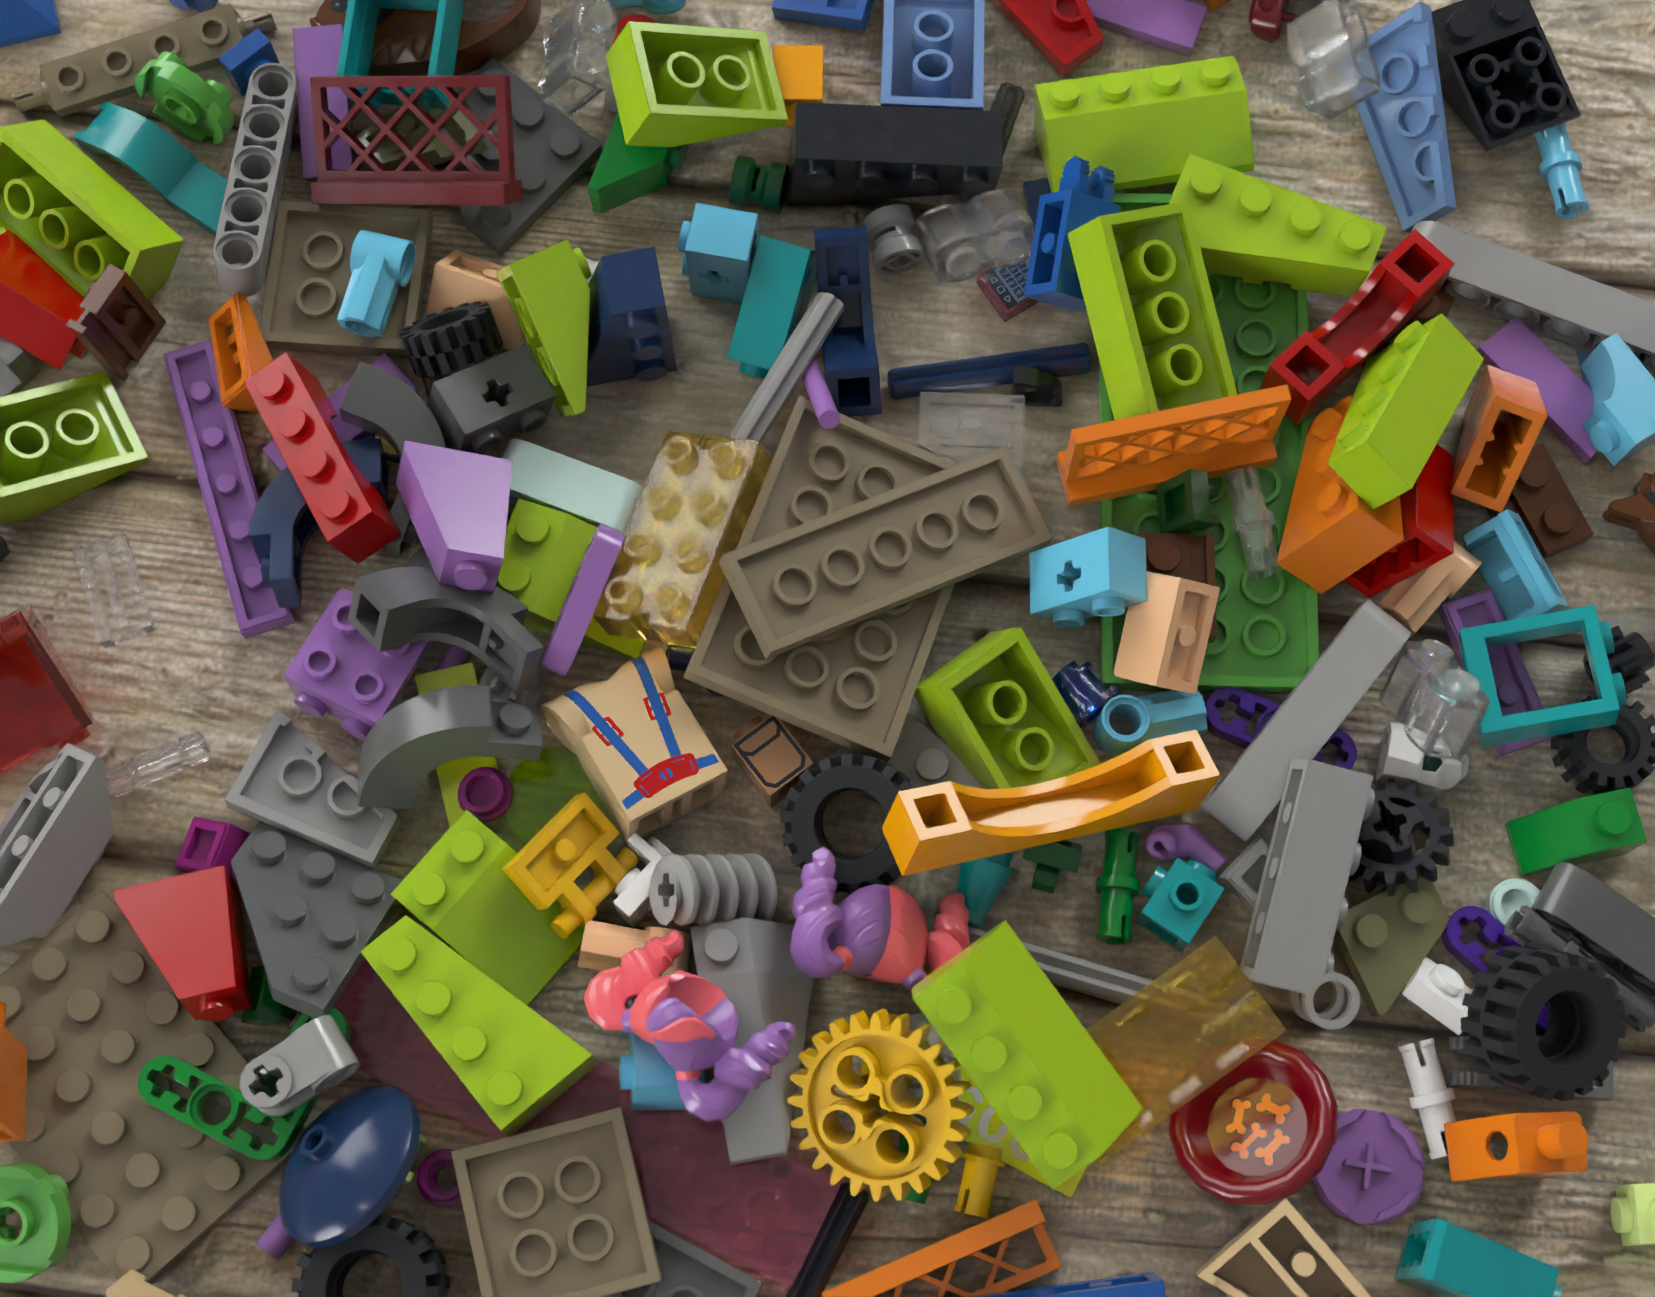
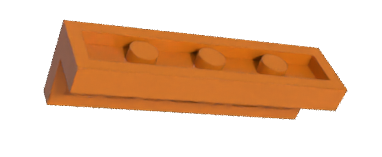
M1037 1199L826 1290L822 1292L823 1297H876L896 1288L893 1297H899L904 1284L920 1279L940 1288L937 1297H944L946 1291L960 1297H971L1006 1292L1062 1266L1043 1225L1046 1221ZM1029 1229L1032 1230L1045 1260L1026 1270L1001 1261L1009 1239ZM1001 1242L995 1258L979 1252ZM969 1255L992 1265L984 1288L974 1293L966 1292L949 1284L957 1261ZM948 1265L943 1281L926 1275ZM998 1268L1015 1274L993 1284Z

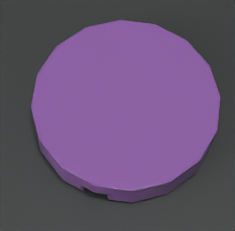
M1352 1109L1337 1117L1336 1142L1323 1170L1310 1182L1319 1201L1336 1217L1356 1225H1380L1404 1215L1419 1198L1424 1178V1154L1414 1133L1397 1117L1375 1110Z

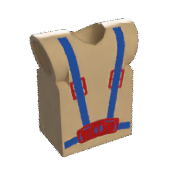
M661 646L621 665L608 680L580 685L540 706V713L553 734L570 751L578 756L581 767L627 846H629L627 840L634 832L641 838H644L721 798L723 795L728 770L680 692L675 690L670 666Z

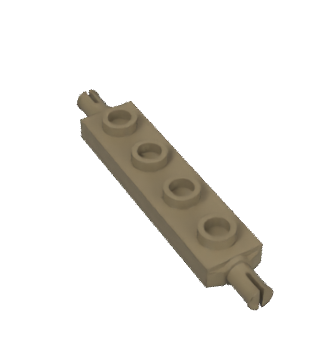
M229 3L39 65L41 84L19 92H13L12 95L20 113L49 104L59 117H63L102 104L105 101L109 102L136 93L135 78L149 60L158 59L163 51L174 53L186 63L189 70L197 73L221 65L218 58L257 28L264 34L273 30L276 31L277 26L270 9L242 19L240 14Z

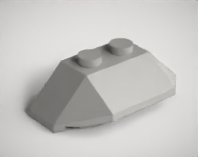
M67 743L59 751L55 760L46 764L25 785L0 824V949L54 928L61 915L70 908L75 893L91 868L101 859L105 846L114 834L105 761L70 743Z

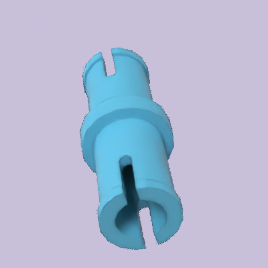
M1566 123L1534 134L1542 159L1539 165L1540 176L1543 181L1548 182L1556 217L1559 219L1578 217L1575 205H1578L1579 211L1584 214L1589 209V203L1585 197L1579 176L1582 163L1580 156L1572 150Z

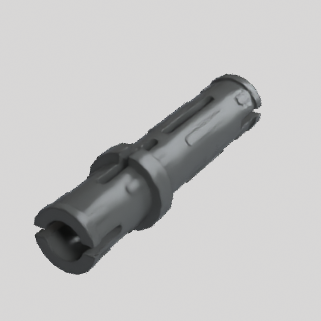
M1527 905L1520 907V912L1516 910L1508 919L1504 928V934L1521 946L1530 944L1586 957L1588 961L1602 966L1606 970L1605 977L1614 979L1619 988L1615 999L1624 1001L1626 1013L1620 1016V1018L1634 1030L1644 1032L1646 1026L1650 1028L1655 1023V999L1641 992L1616 971L1587 952L1586 949L1579 945L1581 943L1580 939L1570 931L1561 932L1542 919L1540 915Z

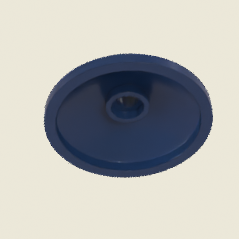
M375 1085L366 1087L341 1097L311 1122L294 1146L281 1178L279 1209L282 1224L288 1234L309 1247H330L355 1236L382 1213L405 1181L419 1144V1114L415 1104L409 1097L392 1086Z

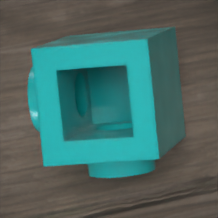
M1177 858L1169 871L1158 865L1141 891V894L1150 900L1135 922L1182 953L1225 888L1215 882L1217 876L1212 870L1195 860L1190 859L1185 863Z

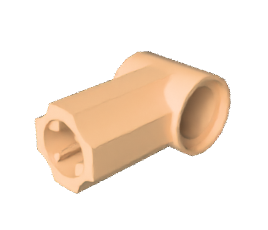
M1454 540V554L1395 584L1382 598L1378 607L1412 632L1410 638H1412L1447 597L1451 600L1481 566L1482 562Z
M590 920L585 924L577 969L599 973L603 970L621 966V957L636 948H643L645 943L655 936L665 937L672 929L645 927L644 930ZM679 931L684 940L681 955L674 959L673 966L668 968L661 977L669 976L678 970L688 972L693 945L691 934Z

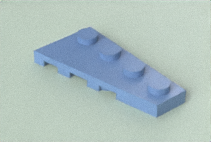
M1419 2L1338 56L1403 231L1411 233L1413 226L1417 222H1435L1456 209L1431 6Z

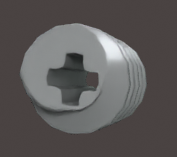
M715 853L705 856L699 854H688L685 856L669 854L663 856L654 868L649 886V899L654 917L664 926H667L673 919L680 926H687L693 920L699 925H706L712 923L713 920L717 923L744 917L770 921L775 913L777 904V886L769 863L758 854L738 855L729 853L724 856Z

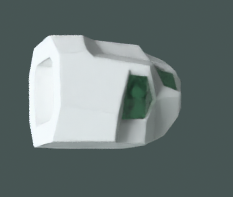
M1390 722L1384 729L1380 743L1376 782L1386 785L1389 778H1395L1397 788L1405 790L1414 781L1418 783L1419 793H1438L1453 788L1467 775L1470 759L1459 745L1444 738L1442 734L1414 728L1408 724Z

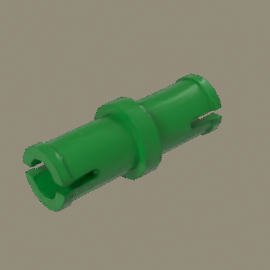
M1116 828L1107 830L1104 834L1103 874L1096 880V892L1101 894L1096 940L1098 942H1105L1106 938V944L1128 945L1132 941L1133 898L1139 896L1140 882L1135 879L1140 834L1136 831L1130 833L1129 829Z

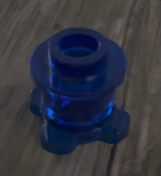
M1072 661L1052 678L1081 730L1097 718L1104 705L1121 691L1116 684L1107 689L1092 672L1094 665L1090 661L1081 666L1076 661Z

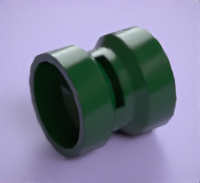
M738 155L730 182L729 204L743 208L748 207L750 204L759 205L765 212L780 215L788 188L789 164L773 161L769 165L758 164L753 157Z

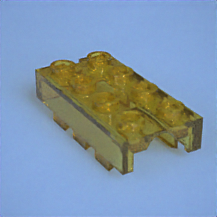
M674 431L666 432L626 530L621 549L593 613V618L609 635L646 640L650 635L648 629H652L665 644L695 648L725 576L718 562L723 554L736 549L772 461V458L760 441Z
M1217 936L1211 938L1087 1029L1092 1039L1143 1107L1140 1114L1103 1155L1095 1160L1098 1166L1105 1163L1287 1031Z

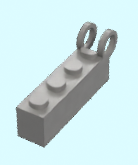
M1292 757L1238 975L1254 982L1286 989L1288 1003L1297 1016L1321 1028L1335 1030L1351 1023L1360 1007V995L1354 982L1343 974L1333 972L1334 955L1330 951L1335 931H1339L1342 928L1347 916L1348 902L1344 898L1348 878L1356 872L1361 859V845L1357 842L1362 821H1366L1369 818L1374 806L1375 792L1371 788L1373 776L1311 759ZM1326 982H1330L1333 989L1332 1001L1325 1010L1316 1013L1313 1005L1314 994L1318 987ZM1345 988L1348 995L1347 1007L1339 1017L1334 1018L1340 1012L1345 999ZM1299 993H1302L1301 1003L1299 1001Z

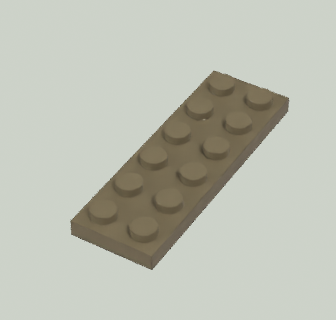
M1004 446L725 553L718 563L765 658L769 659L1044 548L1052 541L1053 537Z

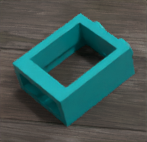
M348 0L336 76H369L379 8L437 11L428 75H454L465 0ZM339 87L343 91V93L351 100V103L355 105L356 103L344 92V90L341 87ZM369 87L355 88L363 95ZM382 87L370 101L377 110L382 108V104L398 105L400 107L404 104L389 87ZM403 87L410 95L417 89V87ZM430 87L418 103L427 112H430V108L448 109L450 99L438 87Z
M1595 605L1460 629L1459 649L1481 748L1616 725L1620 711L1619 706L1627 705L1622 675L1620 672L1611 674L1607 654L1614 653L1611 627L1608 621L1599 622ZM1582 631L1598 699L1502 716L1487 648Z

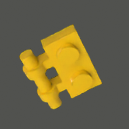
M583 792L575 795L502 870L538 911L547 909L556 899L561 904L562 912L550 923V926L558 936L567 939L578 926L584 928L585 924L597 915L596 907L610 892L616 894V887L639 863V859L633 851L625 847L615 857L606 849L620 832L589 796ZM590 866L593 869L595 878L581 891L573 881Z

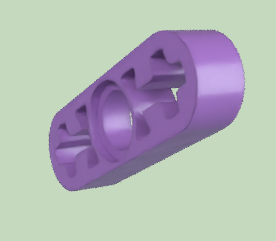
M599 524L596 528L544 648L539 666L562 676L567 674L621 549L625 534L602 524Z

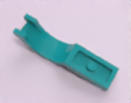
M105 101L99 108L101 113L84 132L79 130L73 137L76 143L96 157L100 154H105L116 159L147 182L163 197L170 207L213 236H216L228 180L199 162L176 139L152 121L134 111ZM245 220L243 222H253V220Z

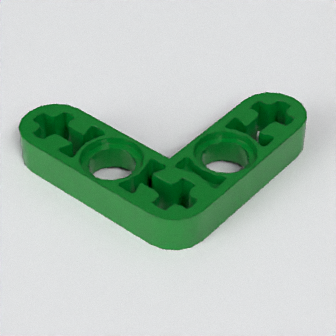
M333 1008L329 1015L332 1016L349 1044L351 1025L344 1014ZM302 1013L288 1037L302 1025L315 1018ZM164 1055L151 1059L141 1069L138 1077V1090L142 1098L150 1105L245 1156L263 1162L276 1161L285 1156L321 1095L319 1093L294 1109L291 1113L283 1116H269L262 1113L257 1107L249 1104L242 1096L240 1090L176 1057ZM175 1067L176 1071L173 1078L184 1086L194 1089V1092L190 1095L189 1100L170 1091H165L159 1097L161 1086L155 1082L157 1075L160 1072L170 1074ZM274 1075L269 1076L265 1080L268 1085V1090L265 1093L270 1097H274L279 1092L276 1086L279 1079ZM201 1079L202 1084L196 1088L197 1080ZM222 1092L228 1096L231 1102L229 1116L220 1124L209 1125L202 1116L201 1108L203 1102L213 1093ZM187 1104L186 1112L184 1113L181 1111V1108ZM246 1105H250L252 1109L244 1116ZM243 1117L262 1126H267L273 1119L275 1123L273 1124L272 1131L279 1136L274 1146L264 1143L259 1150L256 1149L259 1142L257 1136L237 1128L242 1122ZM237 1128L236 1137L233 1139L230 1137V1134Z

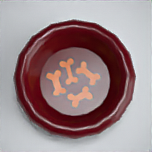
M1238 1039L1210 1050L1185 1073L1171 1101L1169 1137L1179 1166L1200 1190L1230 1204L1267 1205L1297 1194L1323 1170L1337 1139L1338 1105L1326 1074L1303 1051L1274 1039Z

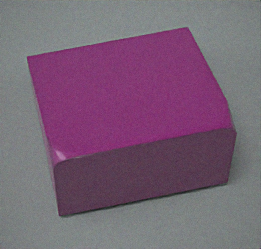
M194 817L174 868L192 873L224 865L233 878L231 860L250 833L230 823Z

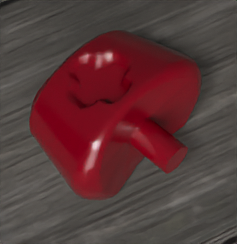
M1253 0L1248 19L1251 32L1257 38L1270 43L1275 42L1281 34V21L1292 24L1295 22L1296 14L1286 12L1290 0Z

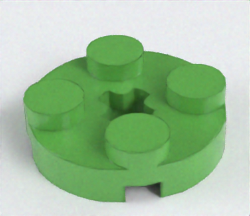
M163 51L158 59L149 60L135 78V88L141 99L148 93L157 103L152 112L171 129L192 141L202 143L206 136L213 138L212 145L220 144L234 125V116L229 108V104L233 100L231 93L219 82L214 80L205 81L189 70L186 63L172 52Z
M14 1162L0 1166V1282L17 1283L38 1276L47 1269L61 1263L66 1256L67 1244L71 1233V1211L67 1200L69 1196L68 1185L61 1176L48 1174L43 1168L34 1164ZM15 1210L22 1219V1230L19 1232V1237L15 1236L14 1226L6 1224V1215L14 1213Z

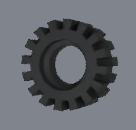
M479 301L470 305L464 303L454 309L452 307L445 308L441 313L436 314L434 312L427 315L426 319H418L413 322V325L406 326L403 332H400V337L414 374L418 377L426 375L434 377L440 372L443 375L448 374L453 369L460 368L462 370L469 367L468 364L472 362L479 363L485 360L484 356H492L497 353L496 350L502 348L503 341L490 305L487 302L481 303Z
M1590 695V696H1588V697L1582 699L1580 702H1586V701H1591V700H1597L1598 698H1597V696H1595V697L1592 699V697H1591V695ZM1639 701L1635 702L1632 706H1619L1620 711L1616 725L1606 726L1619 733L1625 743V755L1622 761L1617 764L1601 763L1590 754L1586 743L1590 729L1559 734L1551 739L1550 749L1558 750V754L1552 758L1555 767L1560 765L1565 767L1566 771L1560 776L1566 783L1574 778L1579 782L1575 790L1584 794L1589 789L1594 790L1593 795L1625 788L1632 789L1654 771L1655 733H1652L1650 728L1655 725V718L1653 715H1650L1644 719L1639 714L1645 708Z

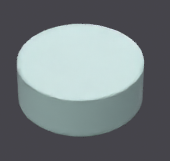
M1519 878L1507 879L1496 885L1488 893L1484 907L1486 911L1505 927L1511 915L1516 910L1520 912V907L1527 905L1531 908L1540 891L1529 881Z

